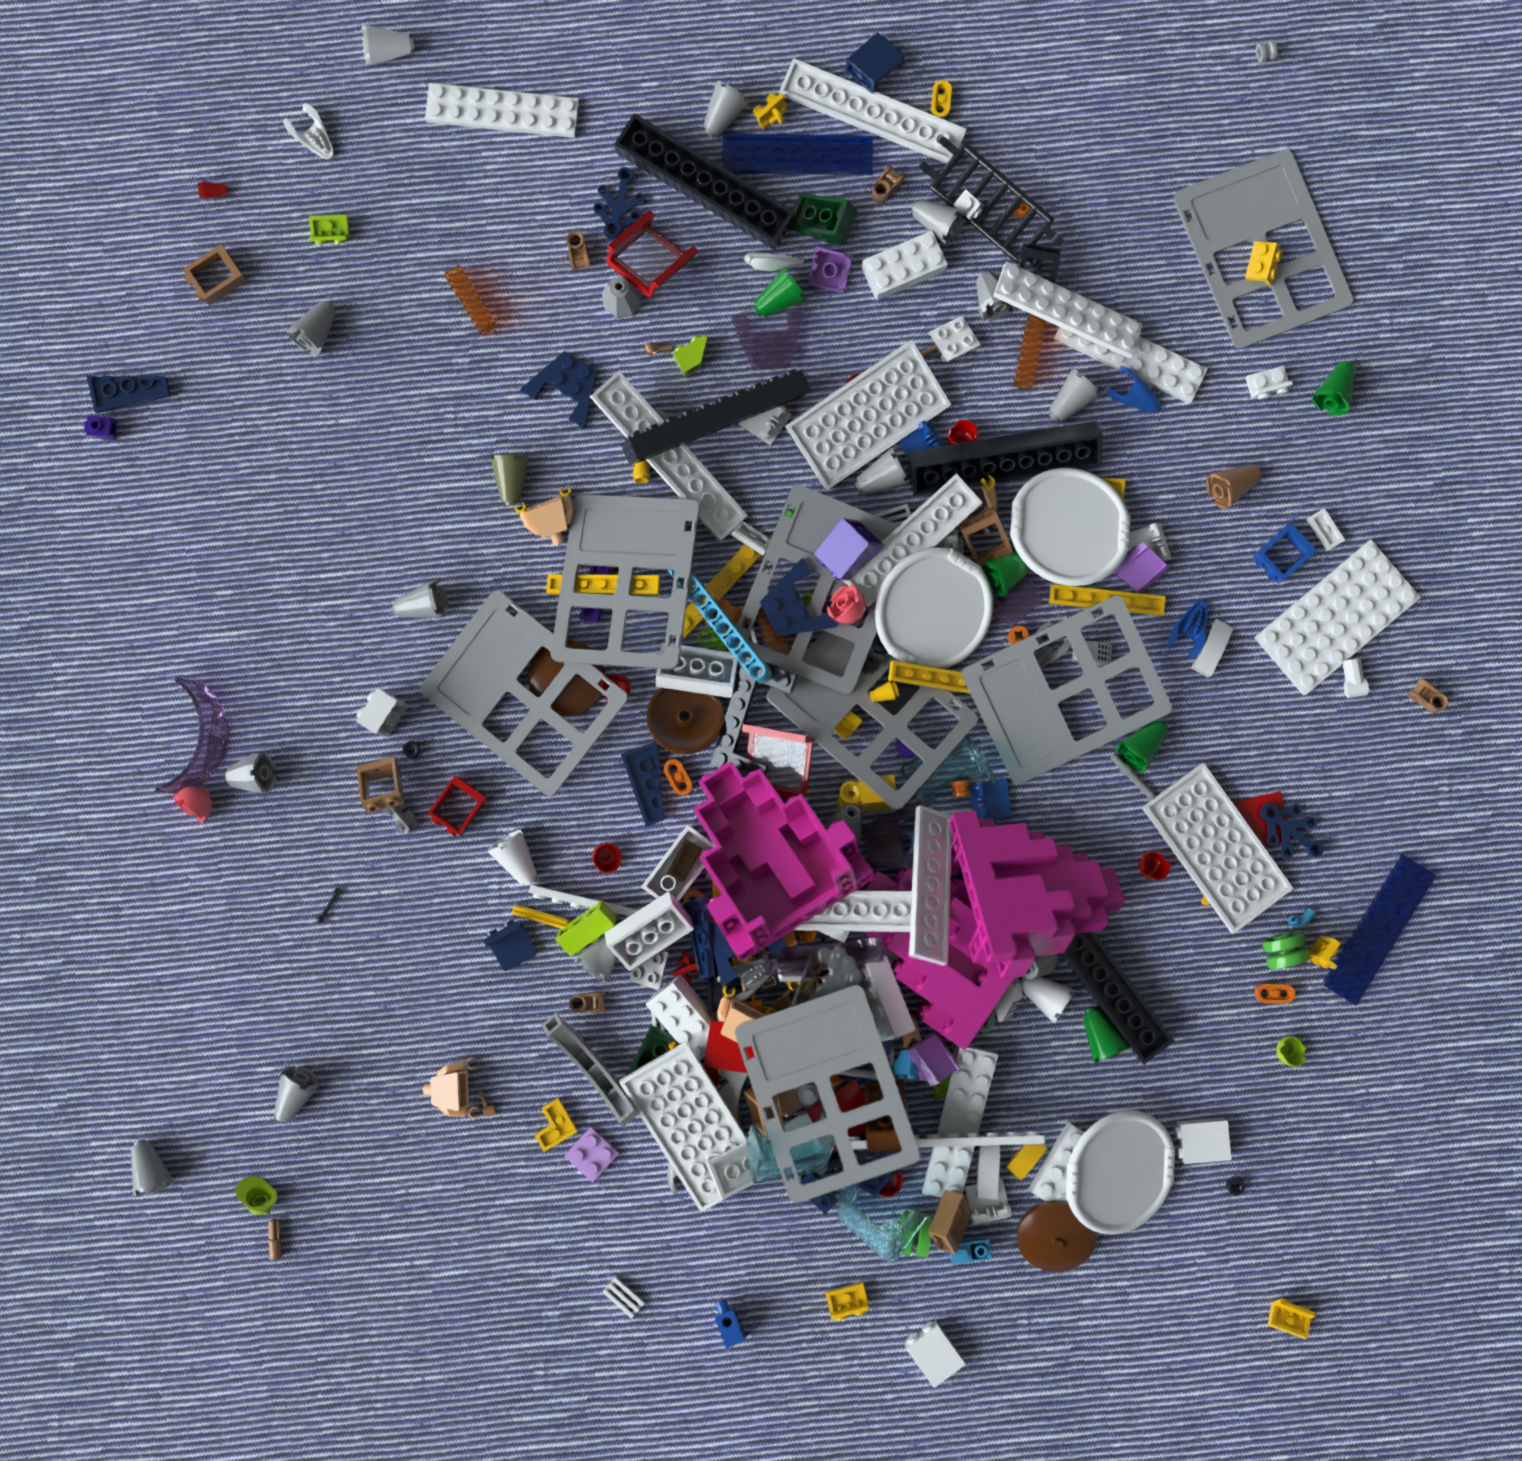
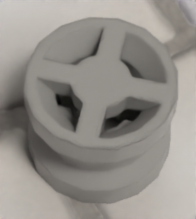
M1269 40L1265 44L1261 42L1256 45V57L1260 63L1265 62L1266 59H1276L1277 45L1274 40Z

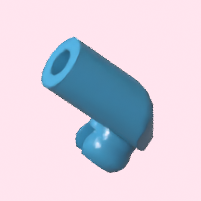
M1308 908L1303 915H1291L1288 919V924L1293 928H1304L1316 913Z

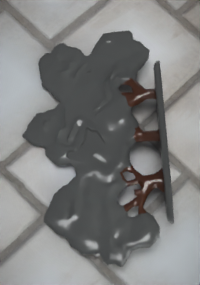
M841 945L836 946L834 949L824 947L819 949L817 953L820 966L811 971L809 965L813 955L810 953L791 1007L795 1006L798 996L805 998L806 1002L858 985L863 980L860 969L857 968V962L854 960V957L847 955L846 949ZM823 963H827V964H828V966H826V967H823L822 965H823ZM821 970H829L828 975L823 977L817 976V973L821 974ZM806 977L814 978L817 988L813 994L801 991ZM817 979H822V984Z

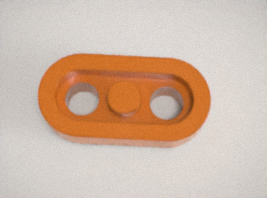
M676 759L667 761L664 765V772L674 791L679 795L689 794L692 790V782L682 763ZM673 765L677 766V771L675 773H672L670 771V768ZM681 782H685L687 785L684 790L679 787Z
M1262 983L1255 988L1254 995L1262 1003L1288 1004L1294 1000L1295 990L1288 984ZM1262 990H1266L1267 994L1265 996L1261 995ZM1282 990L1286 991V995L1284 997L1281 996Z

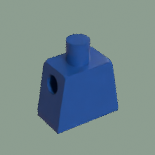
M726 1298L716 1302L719 1314L715 1316V1320L726 1349L745 1341L747 1335L736 1308L730 1309ZM725 1317H729L732 1323H726Z

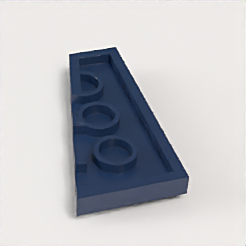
M86 375L94 412L97 414L171 397L168 379L165 376L95 377L93 375Z
M657 742L622 753L621 757L645 826L664 821Z
M708 895L684 903L685 911L690 915L694 928L690 932L699 980L715 976L710 911L706 906L709 903Z
M911 1126L913 1135H919V1139H927L926 1134ZM901 1151L876 1152L871 1162ZM901 1168L861 1181L858 1184V1188L875 1197Z

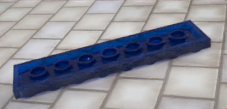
M723 133L722 167L732 173L872 175L873 136Z
M1401 854L1334 962L1337 968L1330 969L1321 985L1357 1006L1436 875Z

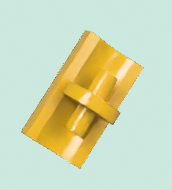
M771 93L766 99L768 105L764 108L761 105H757L753 109L754 116L763 130L776 121L779 124L784 122L782 115L786 113L788 106L783 94L780 93L777 96Z

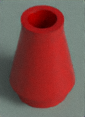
M203 180L198 182L199 197L207 200L226 196L227 186L226 184Z

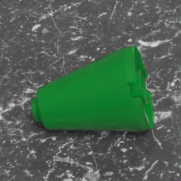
M786 267L778 273L754 301L756 306L753 308L759 317L761 315L768 317L807 299L806 295L803 297L800 295L803 293L802 289L791 273L788 275L785 273L788 270Z
M1344 361L1338 363L1315 392L1312 401L1320 411L1325 409L1329 415L1341 416L1347 414L1348 410H1350L1357 370L1352 362Z
M1018 552L983 563L985 565L982 566L989 583L992 582L995 586L993 591L999 596L1006 595L1031 571Z
M1155 720L1119 742L1116 746L1117 753L1119 751L1122 753L1120 758L1125 763H1128L1133 770L1138 771L1141 769L1142 773H1144L1151 765L1167 737L1168 727L1164 722Z
M1095 1007L1084 1011L1086 1015L1082 1018L1092 1059L1095 1064L1130 1048L1101 1009L1096 1010Z

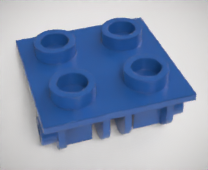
M925 420L918 424L919 428L898 441L907 457L909 451L945 446L930 420L927 422Z
M1007 779L972 783L969 785L972 811H976L977 818L983 820L1012 817Z

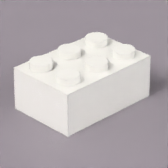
M377 688L376 691L373 690L369 694L367 705L362 707L357 713L358 719L356 722L375 734L389 737L407 709L408 704L391 693Z

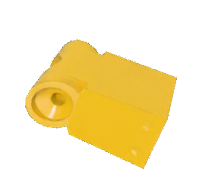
M894 774L880 777L896 790ZM860 780L857 782H845L840 789L837 800L839 810L847 805L857 806L860 813L895 810Z

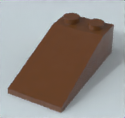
M904 1079L895 1080L905 1109ZM865 1081V1105L882 1100L884 1095L879 1081ZM890 1115L866 1122L867 1152L902 1151Z

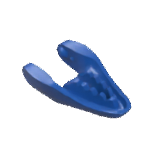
M1121 366V373H1127L1128 376L1134 378L1133 386L1124 396L1114 391L1112 386H1106V393L1119 403L1151 413L1158 412L1161 404L1141 376L1134 369Z
M1199 600L1194 603L1178 621L1170 633L1167 648L1171 649L1175 646L1177 635H1184L1194 642L1193 649L1189 652V658L1193 659L1201 652L1206 639L1208 609L1205 601Z

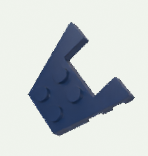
M564 351L520 389V392L536 400L545 384L578 402L569 417V421L584 429L590 408V396L593 394L597 377V370Z
M803 558L760 601L777 637L838 626L836 621L828 615V612L811 619L793 583L811 574Z
M714 922L711 924L712 945L720 983L724 987L739 978L729 962V959L736 954L717 923ZM779 938L767 947L774 956L787 948L788 944Z

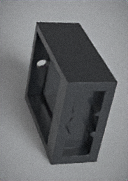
M1022 243L1018 267L1024 269L1026 257L1053 261L1049 281L1055 283L1061 257L1060 249Z

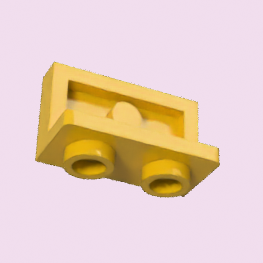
M1254 242L1245 275L1246 280L1264 281L1268 286H1272L1273 280L1277 278L1278 262L1282 259V250L1277 243Z
M863 1282L825 1291L832 1320H844L847 1316L853 1314L855 1316L864 1315L866 1311L870 1310Z
M1280 1298L1271 1303L1268 1326L1302 1339H1307L1310 1321L1316 1316V1313L1310 1311L1309 1307L1303 1305L1296 1306L1291 1304L1290 1300Z

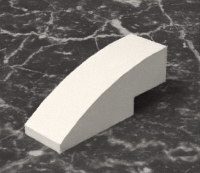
M1215 619L1206 636L1204 647L1197 655L1191 669L1206 677L1212 676L1225 650L1233 627Z
M1000 1145L979 1146L976 1196L978 1198L993 1200L998 1198Z

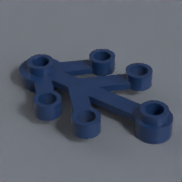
M622 167L618 171L620 186L616 202L610 195L608 186L602 184L598 187L599 196L604 198L613 212L612 220L606 214L602 203L598 202L593 207L594 213L600 216L605 224L604 234L610 240H615L622 234L624 228L637 221L632 218L634 215H638L639 218L641 217L639 211H632L629 217L620 221L621 215L637 205H644L646 202L645 195L637 193L634 198L624 203L628 184L633 181V172L628 167ZM628 175L629 178L627 180H624L623 176ZM601 189L607 190V192L604 194H602L600 191ZM643 197V201L638 202L637 198ZM602 207L603 209L602 211L598 212L596 211V208ZM616 229L617 232L612 234L610 233V230Z
M1266 803L1260 808V817L1267 823L1268 835L1265 841L1268 845L1274 846L1279 842L1275 832L1276 823L1281 828L1283 847L1280 850V854L1282 857L1290 858L1294 854L1290 835L1306 848L1309 856L1319 857L1323 854L1324 847L1320 842H1311L1295 829L1297 827L1314 828L1317 825L1316 818L1306 817L1300 820L1285 821L1280 815L1290 814L1298 816L1302 813V807L1294 804L1290 807L1278 808L1273 803ZM1294 807L1298 809L1296 814L1293 812ZM1268 809L1271 810V815H1270V816H1268V815L1266 814V811H1267ZM1309 819L1313 821V824L1311 826L1308 825ZM1271 836L1275 839L1274 843H1271L1269 840ZM1312 846H1315L1316 851L1314 853H1312L1311 851ZM1286 848L1289 850V855L1284 853Z

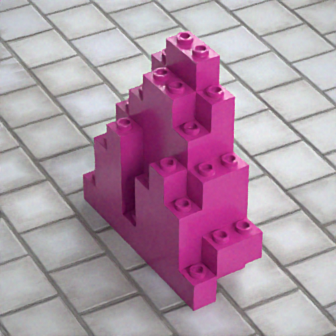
M731 761L722 764L718 770L711 774H706L698 781L709 800L699 803L693 811L715 846L714 848L707 849L700 856V859L721 893V896L712 898L706 906L740 962L748 959L875 879L873 870L860 853L856 837L844 820L834 822L826 830L802 794L791 797L784 804L761 769L751 771L743 778Z
M976 811L952 813L949 821L953 837L950 876L957 875L961 867L978 926L969 944L973 963H997L1001 979L1025 976L1035 956L1064 953L1075 933L1102 931L1109 921L1107 912L1119 911L1125 902V895L1120 889L1119 877L1115 874L1114 868L1099 867L1098 861L1088 860L1086 853L1074 854L1071 851L1070 845L1057 846L1053 838H1044L1043 831L1030 832L1027 830L1025 823L995 826L993 819L980 820V818H977Z
M906 867L904 870L900 869L895 876L897 880L894 882L880 871L875 870V879L868 882L863 889H858V891L912 892L913 871ZM953 878V880H950L947 964L940 965L909 956L910 932H862L899 957L898 960H894L890 965L895 979L925 999V1002H921L917 1007V1014L915 1016L954 1044L966 1050L1014 977L1001 979L997 963H973L969 944L978 926L966 883L963 880Z

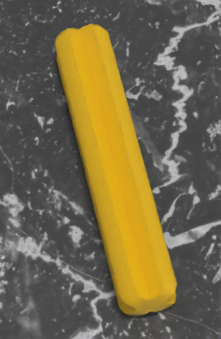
M514 905L512 910L513 915L561 929L569 923L568 919L520 905Z

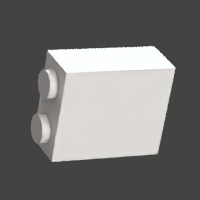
M1221 1117L1176 1121L1177 1127L1174 1128V1133L1179 1143V1147H1176L1178 1159L1184 1164L1232 1160L1228 1120Z
M937 1321L927 1323L923 1326L921 1332L917 1335L915 1333L906 1340V1350L933 1388L966 1365L963 1357Z

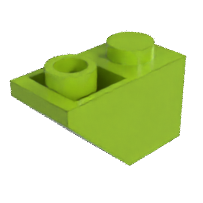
M705 334L694 337L688 345H681L674 350L673 359L684 377L689 376L702 367L708 343Z

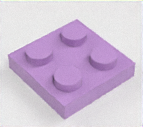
M590 1126L564 1157L593 1183L619 1154V1151Z

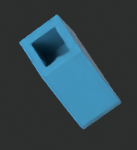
M902 1050L891 1067L892 1073L897 1075V1079H919L918 1066L911 1062L908 1051Z
M963 1237L956 1255L950 1253L952 1264L992 1260L989 1239Z

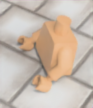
M474 1057L469 1058L467 1062L458 1061L445 1065L438 1071L437 1076L431 1077V1084L424 1085V1095L431 1096L432 1105L439 1107V1110L449 1117H465V1115L472 1119L478 1117V1114L470 1112L473 1109L478 1110L479 1107L477 1105L469 1107L468 1070H464V1068L475 1069L477 1067H470L468 1065L470 1060L476 1059Z

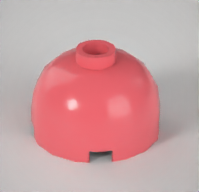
M850 584V587L845 585L838 589L830 599L832 601L831 608L829 606L827 608L828 615L841 624H852L863 617L867 603L864 594L852 584Z
M187 786L182 788L172 798L190 816L197 815L196 820L201 823L209 817L213 808L212 800L209 797L210 792L202 786L200 788Z

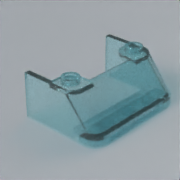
M966 734L913 796L919 806L928 808L936 800L934 791L964 774H967L972 779L980 778L986 774L993 784H996L997 781L988 760ZM919 756L901 767L900 771L905 782L923 764V760Z
M825 1111L822 1112L819 1121L826 1119ZM751 1125L746 1144L750 1175L753 1182L760 1184L783 1179L770 1140L767 1141L765 1135L759 1134L756 1126ZM829 1134L790 1148L798 1176L821 1171L827 1166L835 1144L833 1135ZM792 1167L785 1168L788 1178L794 1177Z
M859 1182L841 1188L838 1205L839 1220L882 1259L890 1262L897 1260L927 1216L912 1209L901 1225L894 1220H888L879 1228L854 1206L861 1191L858 1188Z

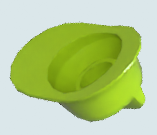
M248 1176L241 1179L235 1188L237 1198L251 1213L255 1215H269L271 1213V1209L277 1200V1192L264 1179L258 1176Z

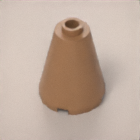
M1253 464L1214 472L1206 480L1208 494L1210 497L1213 496L1215 498V505L1222 509L1229 508L1260 482L1262 472L1259 467Z

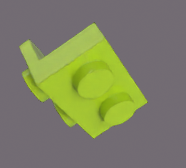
M348 214L308 216L311 232L309 241H315V244H326V240H334V243H346L345 240L351 237Z

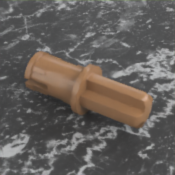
M271 1219L268 1221L269 1238L267 1239L269 1243V1260H278L282 1258L281 1241L283 1240L280 1234V1220Z

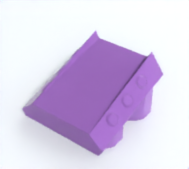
M816 246L807 285L844 294L853 255Z
M1142 542L1130 550L1129 555L1124 558L1123 562L1114 572L1136 593L1142 594L1169 567L1149 546Z
M937 1031L907 1050L911 1062L919 1068L918 1076L920 1080L928 1081L930 1086L939 1084L940 1081L960 1069V1065Z

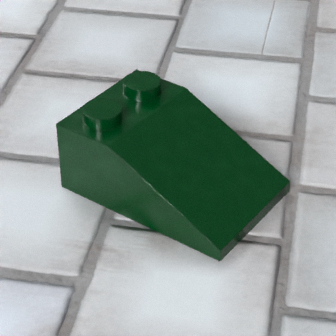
M800 193L794 209L795 220L789 229L827 243L845 246L857 210L846 199Z
M651 1025L626 1076L670 1051L669 1043L676 1042L677 1046L680 1044L671 1034Z

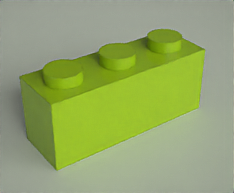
M601 900L560 929L555 941L570 956L576 952L579 954L586 948V945L591 942L595 943L602 934L616 926L617 916Z

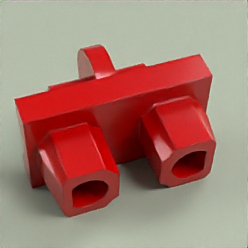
M686 951L682 952L683 958L677 960L679 966L686 963V966L676 969L672 973L674 978L680 974L687 983H690L691 979L688 972L695 970L699 979L696 962L690 963V961L695 960L694 954L688 956Z

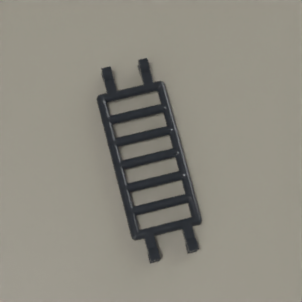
M942 136L938 142L953 154L950 160L939 173L924 161L919 165V168L933 179L929 185L930 190L951 207H955L953 205L956 202L953 199L954 195L979 164L988 172L971 192L975 198L978 197L993 177L1002 183L982 208L983 211L976 219L973 217L970 220L964 215L963 218L1016 264H1018L1020 252L1017 255L1009 247L1036 214L1044 219L1045 222L1027 244L1036 245L1044 234L1058 246L1063 243L1064 239L1050 228L1054 223V218L968 143L964 142L957 148L946 137ZM966 152L974 160L947 193L939 187V184ZM1007 189H1009L1016 195V198L990 230H988L981 223ZM1023 201L1031 209L1006 240L1002 242L995 234ZM1026 257V260L1037 270L1044 266V263L1039 259Z

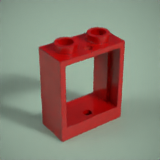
M454 775L429 810L428 814L432 816L430 820L437 825L441 823L447 827L446 831L451 835L462 836L486 803L488 797L459 776ZM456 786L478 801L460 828L438 813Z

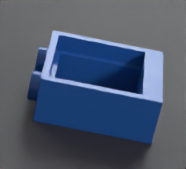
M1289 523L1253 554L1252 557L1255 559V564L1268 573V578L1279 584L1288 578L1317 550L1292 523ZM1283 536L1302 555L1284 573L1264 554Z

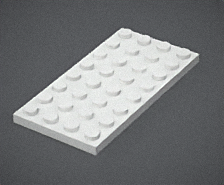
M909 340L789 422L785 427L825 490H828L919 428V423L924 420L926 422L951 406V403L913 340Z
M1369 540L1254 638L1304 696L1341 666L1343 661L1348 660L1421 597L1374 542Z
M1204 763L1196 766L1142 806L1144 812L1232 934L1236 933L1294 889Z
M688 1041L620 1079L619 1083L700 1212H703L722 1201L706 1161L749 1141Z

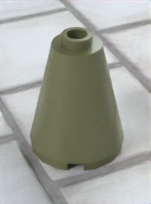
M490 455L501 501H505V505H516V501L521 500L529 455Z

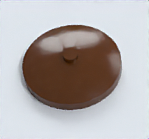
M567 640V645L572 649L592 650L581 642ZM545 647L534 657L529 669V687L531 692L537 697L544 693L564 667V662L554 661L551 657V652ZM592 664L605 675L603 665ZM576 674L552 704V709L561 716L579 715L591 709L598 702L602 693L579 674Z
M660 688L648 704L646 717L648 730L652 738L661 747L677 754H693L708 748L715 742L722 730L724 713L722 704L715 695Z
M1052 1200L1033 1206L1022 1216L1017 1227V1243L1023 1257L1033 1266L1045 1271L1062 1272L1080 1266L1091 1256L1096 1245V1232L1087 1228L1077 1219L1067 1201Z

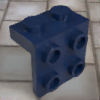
M512 919L503 924L504 928L497 931V929L488 932L486 934L487 938L483 940L486 947L490 946L503 971H508L537 954V950L521 920L514 922Z

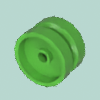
M1304 931L1282 933L1261 941L1263 951L1272 953L1266 958L1269 969L1285 968L1311 959L1309 948L1299 947L1306 942Z
M903 1210L898 1231L899 1255L910 1256L914 1246V1252L917 1257H928L931 1236L928 1231L932 1223L930 1213H920L916 1221L913 1211Z

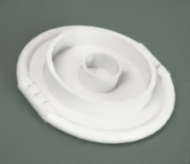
M1056 468L1036 475L1019 490L1014 501H1012L1010 537L1021 559L1039 576L1061 585L1084 586L1106 578L1123 562L1127 552H1129L1131 516L1117 491L1099 476L1076 468Z
M929 548L907 556L889 572L877 596L875 623L882 644L888 651V654L903 663L947 669L962 662L977 649L989 629L993 614L991 586L980 565L952 548Z
M1126 1110L1103 1117L1082 1135L1074 1147L1070 1159L1067 1161L1066 1199L1074 1215L1083 1225L1102 1234H1121L1141 1226L1159 1210L1167 1198L1172 1184H1174L1175 1146L1166 1128L1149 1114Z

